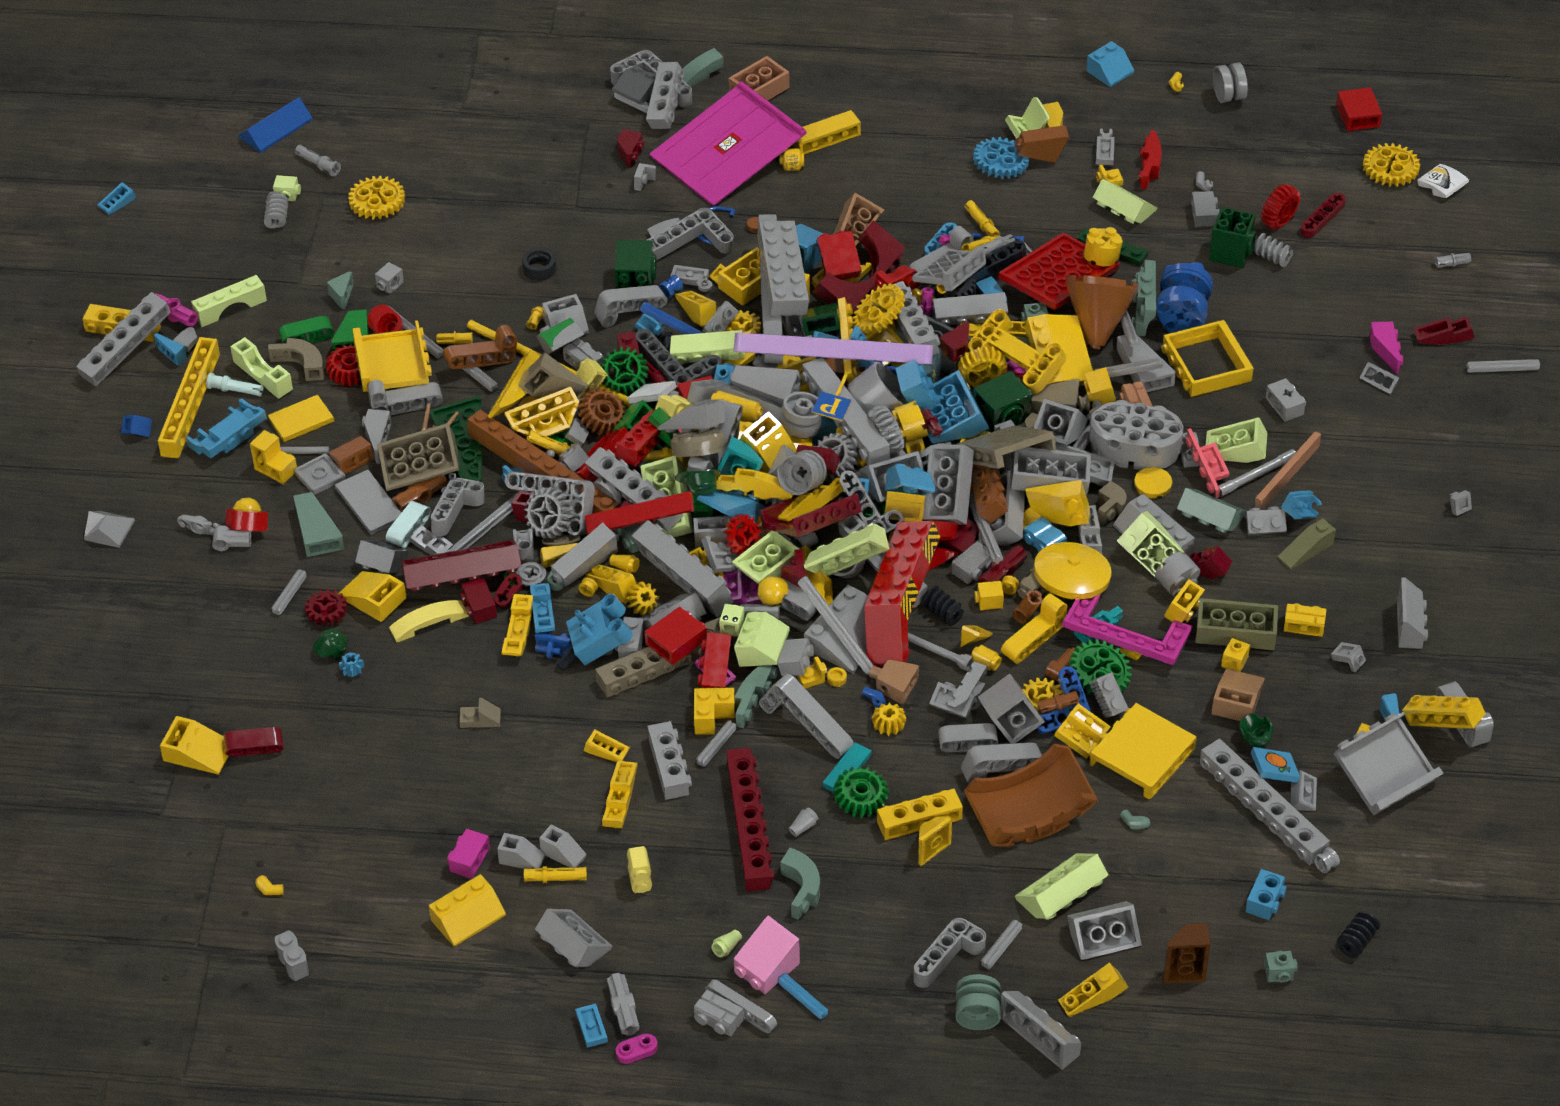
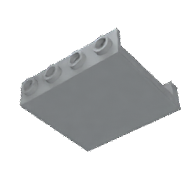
M1404 712L1398 715L1395 713L1385 718L1386 722L1373 724L1369 727L1370 731L1357 733L1353 736L1354 740L1350 742L1348 739L1337 745L1339 749L1333 753L1373 816L1444 774L1440 767L1432 768L1400 719L1405 715Z

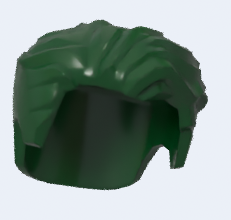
M326 629L323 630L313 644V649L320 657L325 658L332 655L334 660H337L346 652L348 640L340 630Z
M1252 713L1243 717L1239 723V728L1247 744L1259 748L1270 743L1274 726L1267 716L1261 718L1257 714Z

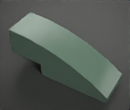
M715 48L703 53L683 68L684 78L682 80L691 87L710 79L709 73L724 67L723 56Z

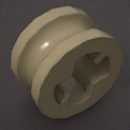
M1084 395V397L1078 396L1079 410L1081 412L1083 410L1090 411L1088 395Z

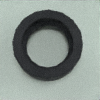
M534 248L525 253L522 258L523 272L532 280H545L556 272L555 255L548 249ZM536 261L549 263L544 267L538 268L530 265Z

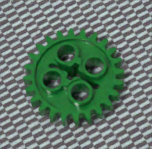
M1090 639L1087 643L1082 642L1080 646H1076L1068 662L1071 665L1070 667L1074 668L1077 672L1082 688L1087 689L1088 695L1093 690L1089 682L1111 672L1121 692H1124L1130 683L1129 679L1132 674L1129 672L1132 667L1127 666L1130 661L1123 659L1126 655L1125 653H1118L1120 648L1113 649V643L1107 646L1106 640L1102 644L1099 643L1098 639L1094 643Z

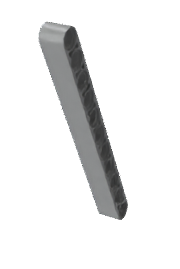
M776 214L758 215V226L759 221H777ZM760 256L763 334L782 336L781 316L770 315ZM764 354V364L783 363V355Z

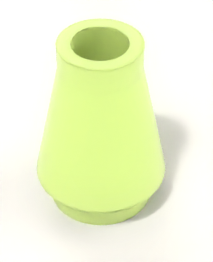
M733 930L714 939L711 946L714 954L718 957L728 956L738 942L742 940V935L739 931Z

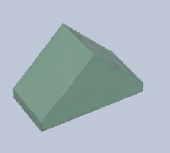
M346 272L327 282L329 296L341 309H345L354 286L352 272Z

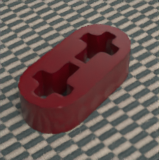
M518 574L508 575L496 591L494 601L499 608H508L512 604L514 594H519L523 582ZM515 580H517L518 585H513L511 587L510 581L514 582ZM506 595L507 601L503 600L500 602L499 597Z

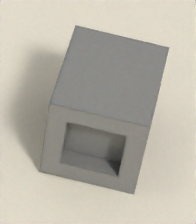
M389 262L375 274L377 288L389 294L404 282L402 269Z

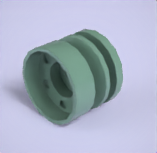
M981 974L969 975L960 979L956 985V1021L961 1026L972 1030H986L996 1026L1001 1019L1000 983L995 978Z

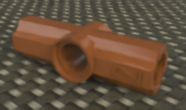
M445 475L410 484L408 489L394 496L392 500L398 509L403 511L411 501L427 502L432 497V493L448 485V481Z

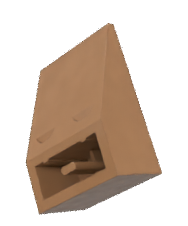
M1226 669L1213 699L1212 714L1241 721L1246 715L1254 713L1265 678Z

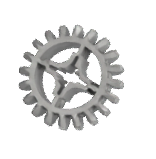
M881 405L872 408L867 416L889 443L890 455L899 453L904 448V440L896 419L886 406Z
M831 433L829 438L824 436L823 441L818 440V446L814 447L830 448L840 456L836 474L826 473L824 481L831 484L836 478H840L844 471H855L853 466L858 464L856 459L859 455L857 453L858 449H855L851 439L846 435L842 436L839 433L834 435Z
M544 487L541 490H536L535 494L530 495L531 501L528 500L526 502L529 506L524 509L528 512V515L524 518L529 519L526 525L531 526L532 532H536L535 535L542 536L545 539L563 535L562 532L568 530L566 525L572 524L569 518L574 517L570 514V511L574 508L569 507L571 501L566 500L567 495L562 494L560 489L554 487Z

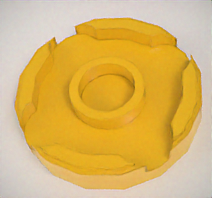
M1147 467L1136 474L1134 486L1140 495L1144 494L1148 498L1156 499L1157 496L1164 497L1171 491L1172 478L1167 471L1161 468Z

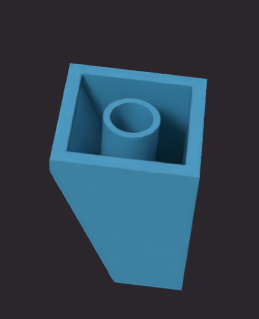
M799 224L796 225L804 273L808 274L821 260L819 248L816 247V240L823 233Z

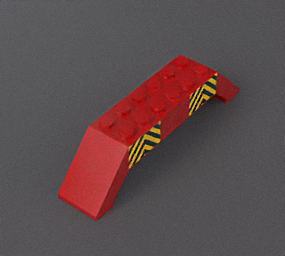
M940 521L897 523L889 543L890 550H887L864 606L867 657L874 666L883 667L887 660L906 663L910 653L908 649V619L939 540H953L958 528L957 523Z

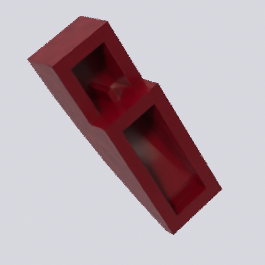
M1468 316L1451 322L1449 317L1414 328L1418 343L1450 344L1475 338Z

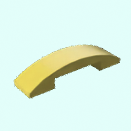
M442 601L423 606L406 614L389 627V630L398 643L414 637V631L446 619H449L452 623L466 618L468 615L462 601Z

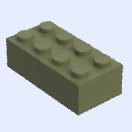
M1200 598L1196 643L1228 646L1231 638L1250 644V648L1275 650L1278 605Z

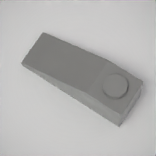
M368 409L366 416H363L362 427H365L366 436L372 446L375 461L380 464L377 444L387 441L392 424L390 411Z

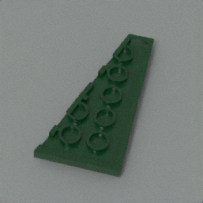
M481 395L431 409L429 416L435 427L446 424L455 412H459L450 425L458 450L459 470L456 473L458 478L482 482V444L467 435L468 418L482 410Z

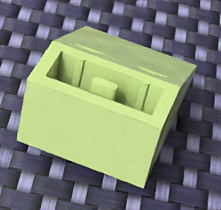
M1148 511L1141 513L1117 540L1153 576H1155L1159 566L1161 568L1164 567V561L1169 556L1180 551L1184 553L1162 524Z

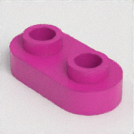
M642 1034L623 1041L616 1047V1058L621 1063L629 1064L652 1056L658 1049L657 1039L651 1034Z

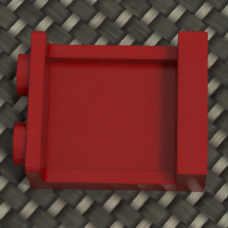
M842 230L836 234H822L817 237L816 247L819 248L825 272L824 277L828 272L840 280L860 277L862 269L852 231Z

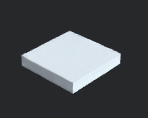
M675 381L645 384L627 397L629 404H635L641 400L645 402L658 401L661 395H668L672 390L676 389L677 385Z

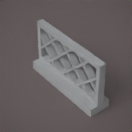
M977 247L973 251L947 249L913 275L912 279L914 282L944 285L945 291H952L986 264L984 247Z

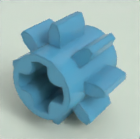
M350 652L342 656V662H339L340 670H343L344 676L354 677L362 673L361 668L364 667V661L360 659V654L356 655Z

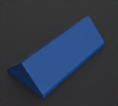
M298 97L238 136L262 153L312 121L313 118L300 97Z

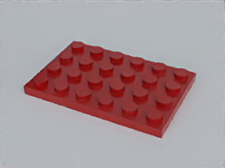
M1063 232L1000 271L998 278L1047 305L1049 308L1056 310L1071 300L1066 287V276L1075 275L1077 281L1083 276L1107 277L1119 269L1120 263L1115 261V264L1112 266H1098L1095 261H1087L1084 257L1085 244Z

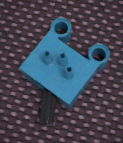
M614 594L606 595L600 602L583 612L576 610V616L566 621L572 645L557 662L558 668L564 671L576 656L584 665H587L620 644H625L631 640L633 632L620 619L625 613V606Z

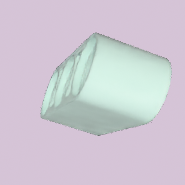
M411 501L387 531L386 541L406 548L410 543V537L429 519L430 507Z

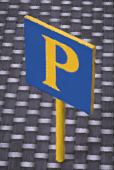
M844 374L835 395L821 391L812 413L843 421L851 403V399L839 396L847 379V374Z

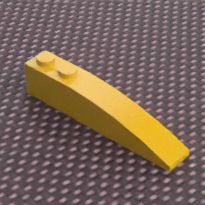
M532 349L520 360L489 412V418L500 415L512 408L527 394L518 385L523 373L540 357Z

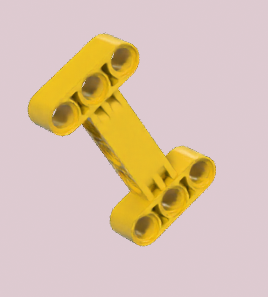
M997 309L968 343L969 350H975L978 347L983 348L985 345L987 348L991 346L994 349L998 348L1006 358L1027 370L1023 376V382L1026 388L1031 390L1032 394H1038L1065 363L1066 354L1058 343L1049 344L1040 353L1007 333L1011 327V320L1004 310Z

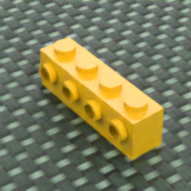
M1414 695L1402 709L1410 726L1474 729L1486 714L1479 698Z

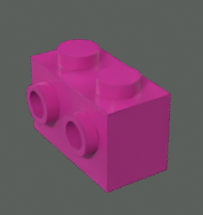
M466 829L463 835L458 837L455 849L450 851L447 862L449 863L450 872L473 879L490 849L489 836Z

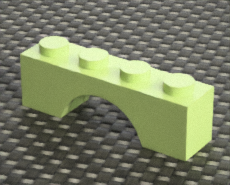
M255 275L191 302L193 311L198 313V323L201 327L218 321L222 311L233 303L243 302L253 307L267 301L264 284Z
M243 338L231 346L233 362L278 399L293 390L290 373L280 365L275 368L270 367L259 354L257 347L248 339Z

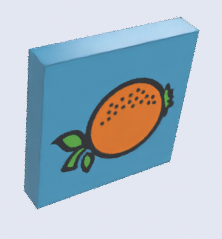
M1256 747L1252 748L1251 755L1260 777L1298 783L1300 775L1291 753Z

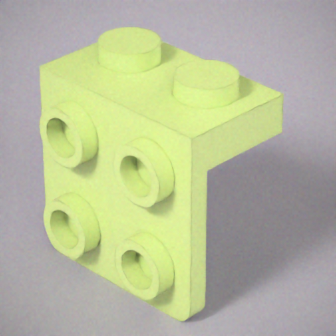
M1033 97L1022 117L1008 115L1005 121L1014 136L1018 138L1022 131L1044 128L1049 121V114L1037 97Z

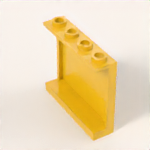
M418 320L415 321L416 329L361 336L360 328H353L354 346L363 392L368 391L367 386L373 380L382 381L385 389L429 384V376H432L431 365H427L429 363L428 352H424L427 351L426 341L422 340L424 332L423 327L419 328Z
M1135 703L1131 709L1128 708L1120 721L1117 720L1114 723L1112 730L1103 735L1101 742L1097 746L1092 747L1089 753L1090 766H1093L1096 762L1103 764L1143 787V796L1151 800L1195 750L1196 736Z

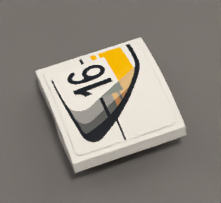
M1439 164L1417 180L1418 186L1430 188L1433 195L1443 198L1449 197L1469 182L1466 176L1443 164Z

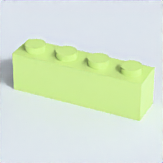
M743 331L671 336L670 354L679 364L698 362L709 355H718L721 360L744 359L745 352L733 351L735 333H743Z

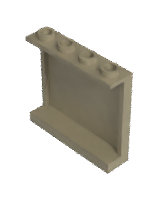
M1014 425L958 443L957 445H965L974 450L973 464L999 469L1005 467L1002 455L1029 446L1054 451L1056 450V439L1053 431Z

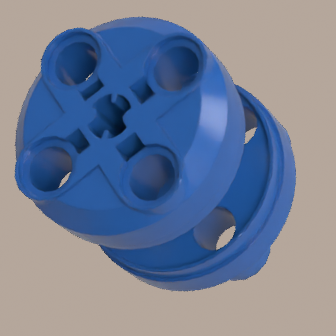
M1178 263L1167 265L1164 268L1160 281L1161 293L1156 300L1155 316L1167 332L1174 333L1202 326L1206 321L1208 313L1207 301L1212 293L1213 280L1210 274L1204 270V266L1201 263Z

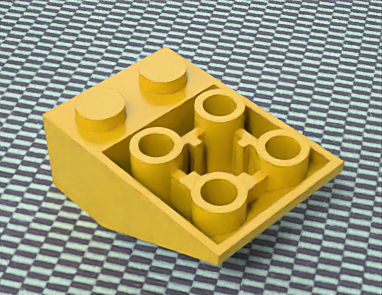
M767 412L745 430L739 439L749 444L763 461L761 467L767 473L783 444L795 453L797 450L783 426L770 412Z
M362 571L338 593L343 594L346 602L380 622L406 599L405 584L389 574Z
M179 716L175 717L160 745L163 761L218 775L228 758L225 754L224 738L222 735L195 720Z

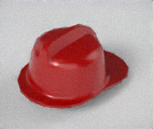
M387 305L375 306L368 315V325L376 334L403 331L404 329L401 317Z

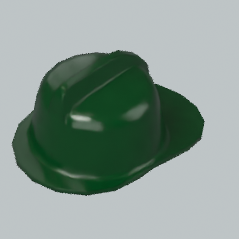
M714 469L687 471L675 475V480L679 483L687 484L690 491L694 494L706 495L716 492V479L720 477L721 473Z

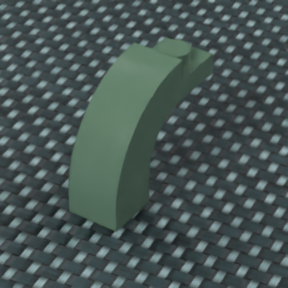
M789 848L780 862V870L782 876L796 881L801 886L799 893L791 904V917L799 920L802 914L808 911L809 906L816 908L819 902L820 876L816 865L808 856L800 851Z

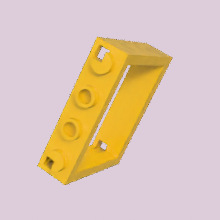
M1224 320L1164 335L1163 345H1161L1162 352L1167 355L1169 364L1174 367L1177 377L1181 379L1184 389L1189 392L1191 397L1252 381L1254 368ZM1218 338L1237 370L1194 381L1176 349Z

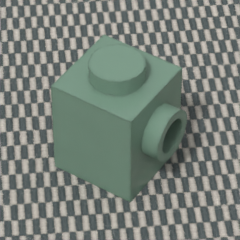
M1043 303L1024 304V312H1021V321L1026 322L1027 317L1048 314L1046 305Z

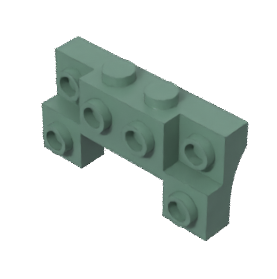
M1145 260L1144 267H1141L1140 272L1136 273L1135 279L1131 280V285L1132 282L1139 284L1138 292L1133 299V302L1136 303L1135 317L1131 318L1137 336H1146L1147 326L1156 315V261Z

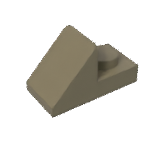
M479 697V707H460V728L500 727L501 709L485 699Z

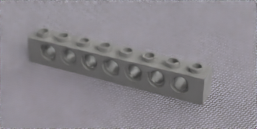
M1220 738L1201 750L1200 763L1202 767L1214 775L1215 779L1221 782L1232 795H1235L1244 807L1249 808L1258 820L1263 821L1272 833L1278 835L1287 847L1294 850L1301 860L1311 865L1314 863V856L1319 853L1322 854L1323 850L1329 847L1330 840Z

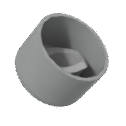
M880 362L873 363L851 381L847 387L849 393L866 415L872 408L877 406H886L892 413L894 408L908 403L901 393L897 376Z

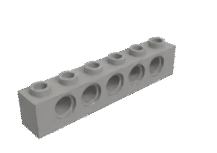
M903 281L895 283L905 294L904 299L906 300L903 303L905 306L900 309L902 313L896 315L898 317L896 321L909 344L932 345L933 355L939 353L938 345H940L938 335H935L932 325H929L927 316L923 315L922 308L918 306L916 297L912 295L910 287H906Z
M152 292L144 297L141 303L135 309H132L126 318L120 321L85 358L80 360L76 366L80 376L97 387L171 313L167 302Z
M599 447L585 462L591 473L598 478H602L604 483L607 481L621 493V496L631 504L667 497L662 490L657 491L654 489L655 486L649 480L644 481L635 469L631 471L622 459L618 461L614 453L609 449L605 451L602 447ZM683 514L654 520V522L669 532L683 517Z

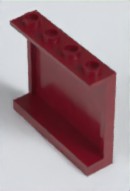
M814 488V489H812V490H810V491H808V492H809V493H812L816 488ZM857 493L841 500L832 499L821 508L793 518L791 521H781L777 517L799 495L759 510L764 529L797 538L862 512Z

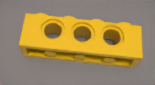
M90 304L83 317L85 332L107 335L120 321L129 315L131 310ZM160 324L143 341L154 342V334L159 332Z
M955 789L944 790L936 794L925 795L914 800L903 801L899 804L877 809V823L884 839L889 840L918 832L924 822L930 821L934 817L949 816L952 818V822L962 820L963 806Z

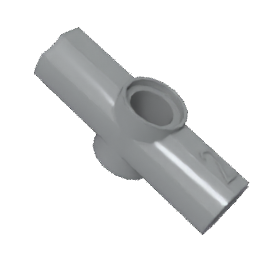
M614 973L607 978L614 1016H617L621 1033L631 1036L640 1030L635 1013L636 1007L633 994L629 992L625 975Z

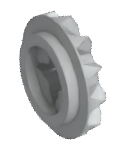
M536 562L522 564V567L517 568L515 573L521 577L526 588L529 585L542 584V581L546 580L545 568Z

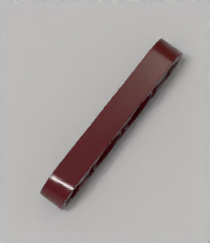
M1333 193L1301 224L1300 234L1306 238L1314 237L1345 207V195ZM1324 209H1330L1332 212H1326ZM1319 218L1322 221H1315L1314 219Z

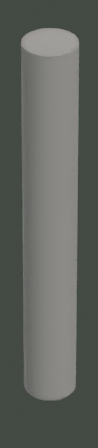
M280 447L281 451L287 454H329V447Z

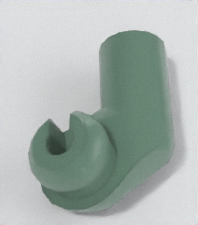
M1124 810L1120 814V817L1130 829L1139 830L1150 826L1151 822L1148 817L1133 816L1128 810Z

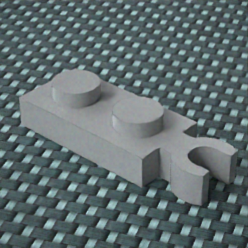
M1100 129L1099 136H1097L1096 164L1113 165L1114 137H1112V129L1109 130V133H1104L1103 129Z

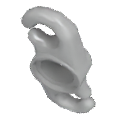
M181 515L177 518V523L181 527L186 526L196 534L214 535L215 529L211 527L212 523L202 516ZM214 523V524H213V527H215V528L218 527V526H220V525L217 524V523Z

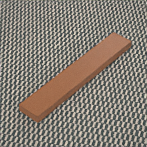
M1315 431L1257 495L1254 508L1264 510L1320 446V433Z

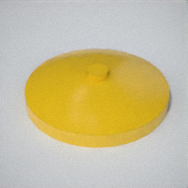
M1060 542L1046 546L1037 554L1034 562V575L1039 584L1047 591L1068 599L1095 597L1106 590L1111 579V567L1107 559L1097 550L1079 543Z

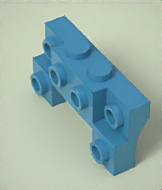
M241 398L239 400L240 406L237 409H233L230 406L228 408L229 416L209 429V434L199 428L196 438L192 439L187 436V446L199 455L204 453L209 458L214 457L221 451L226 454L254 434L253 428L267 419L266 412L262 408L255 407Z

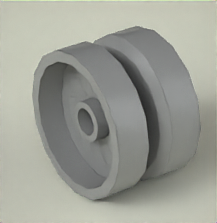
M1240 62L1229 64V67L1220 65L1214 68V90L1220 103L1230 102L1232 98L1235 101L1246 99L1248 91L1247 78L1244 67Z
M794 392L785 397L780 424L787 434L797 438H809L819 432L822 416L812 413L818 399L817 396L807 392Z

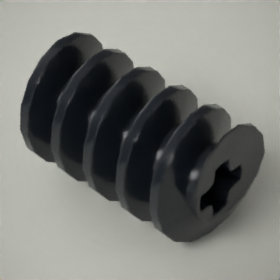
M937 585L932 586L922 599V604L927 609L935 613L937 617H940L950 626L955 625L964 614V610L961 609V603L956 602L955 598H950V595L945 594L943 589L939 590Z
M1358 912L1338 937L1337 944L1339 949L1348 957H1358L1359 953L1363 951V947L1368 944V941L1376 934V930L1380 928L1379 920L1368 912Z

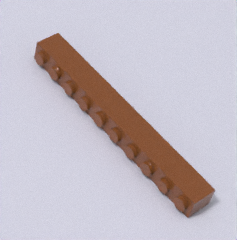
M482 410L468 418L467 435L525 473L584 480L494 418H489L488 414ZM594 486L592 514L620 507V503Z

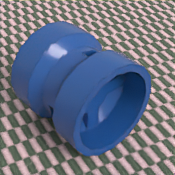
M672 275L667 281H663L658 285L667 299L674 296V293L683 290L682 281L676 275Z

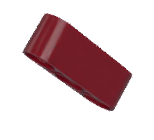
M278 727L229 731L223 735L225 754L229 757L277 753L284 749L282 730Z

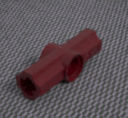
M1019 545L1014 546L1003 556V561H1000L999 564H995L992 561L990 568L978 578V583L1002 581L1005 576H1013L1015 569L1027 559V553L1024 548Z

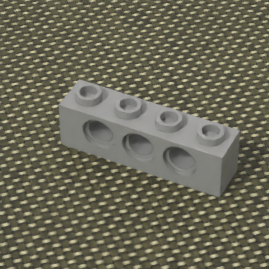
M660 62L658 65L646 121L651 129H671V124L674 121L675 107L678 104V93L681 91V80L684 78V70L678 62Z
M671 721L647 726L648 739L665 800L689 795V787L692 786L690 774L686 775L685 772L687 771L686 760L681 758L683 756L682 746L677 744V740H679L677 729H673Z

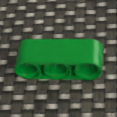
M318 316L286 324L279 329V335L283 344L287 343V338L301 339L314 343L327 340L334 334L327 316Z

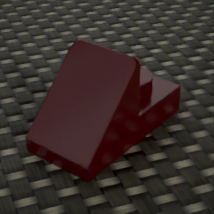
M802 549L794 550V558H791V565L783 566L781 571L782 579L799 588L801 587L798 585V581L805 576L807 577Z

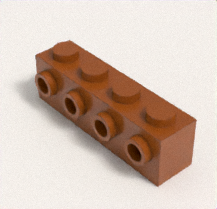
M973 464L971 482L977 511L982 518L992 524L1008 511L1007 499L1005 498L1004 487L1001 481L1002 476L997 468Z

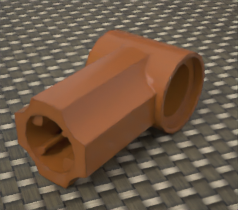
M1037 590L1028 591L1020 604L1012 612L1014 619L1021 624H1025L1042 603V594Z
M1075 648L1068 649L1057 661L1052 660L1046 668L1045 675L1059 682L1058 673L1063 667L1071 666L1068 662ZM1065 672L1063 678L1069 679L1071 674Z

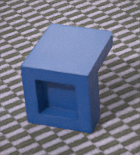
M124 415L121 434L149 437L152 419L137 415Z

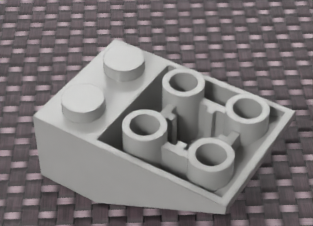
M723 399L705 400L691 405L660 425L658 430H665L667 433L676 432L677 429H682V432H691L693 429H698L699 432L709 431L710 428H717L720 423L725 422Z

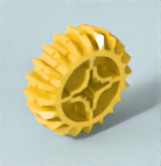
M985 345L983 348L971 349L970 353L965 352V356L960 357V362H958V370L965 382L975 388L1007 373V361L1004 354L998 348L994 349L993 346L987 348Z

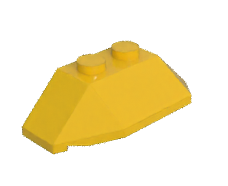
M568 387L506 411L504 415L511 428L525 436L528 435L530 430L549 437L570 428L579 400L573 389Z

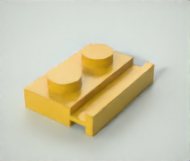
M887 491L885 513L897 510L903 515L904 521H922L925 495ZM893 514L890 519L900 520V517L897 514Z

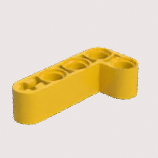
M1048 594L1041 603L1040 614L1011 636L1002 645L1001 653L1016 664L1022 662L1062 629L1063 621L1067 616V604L1054 595Z

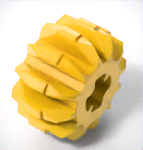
M644 582L631 585V589L626 592L629 597L625 600L630 601L627 608L633 607V613L639 612L640 615L653 612V608L658 605L655 600L659 596L654 595L657 589L651 590V584L645 585Z
M889 702L885 706L881 703L880 708H875L872 722L875 730H879L880 734L887 733L889 736L891 733L897 735L898 731H903L906 716L903 708H899L898 704L892 706Z

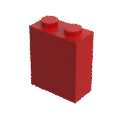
M1371 87L1338 91L1336 105L1347 131L1381 126L1382 112Z
M680 606L645 631L646 645L671 665H674L700 646L703 639H707L705 624L696 620L689 611H685Z

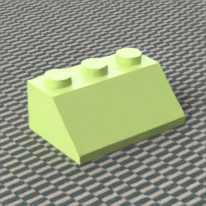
M1104 179L1101 180L1093 195V198L1098 200V205L1104 208L1107 206L1112 208L1111 212L1118 216L1123 214L1125 216L1124 219L1132 224L1135 221L1142 223L1157 210V207Z
M755 611L747 613L734 647L739 667L777 665V660L790 631L789 626L767 612Z

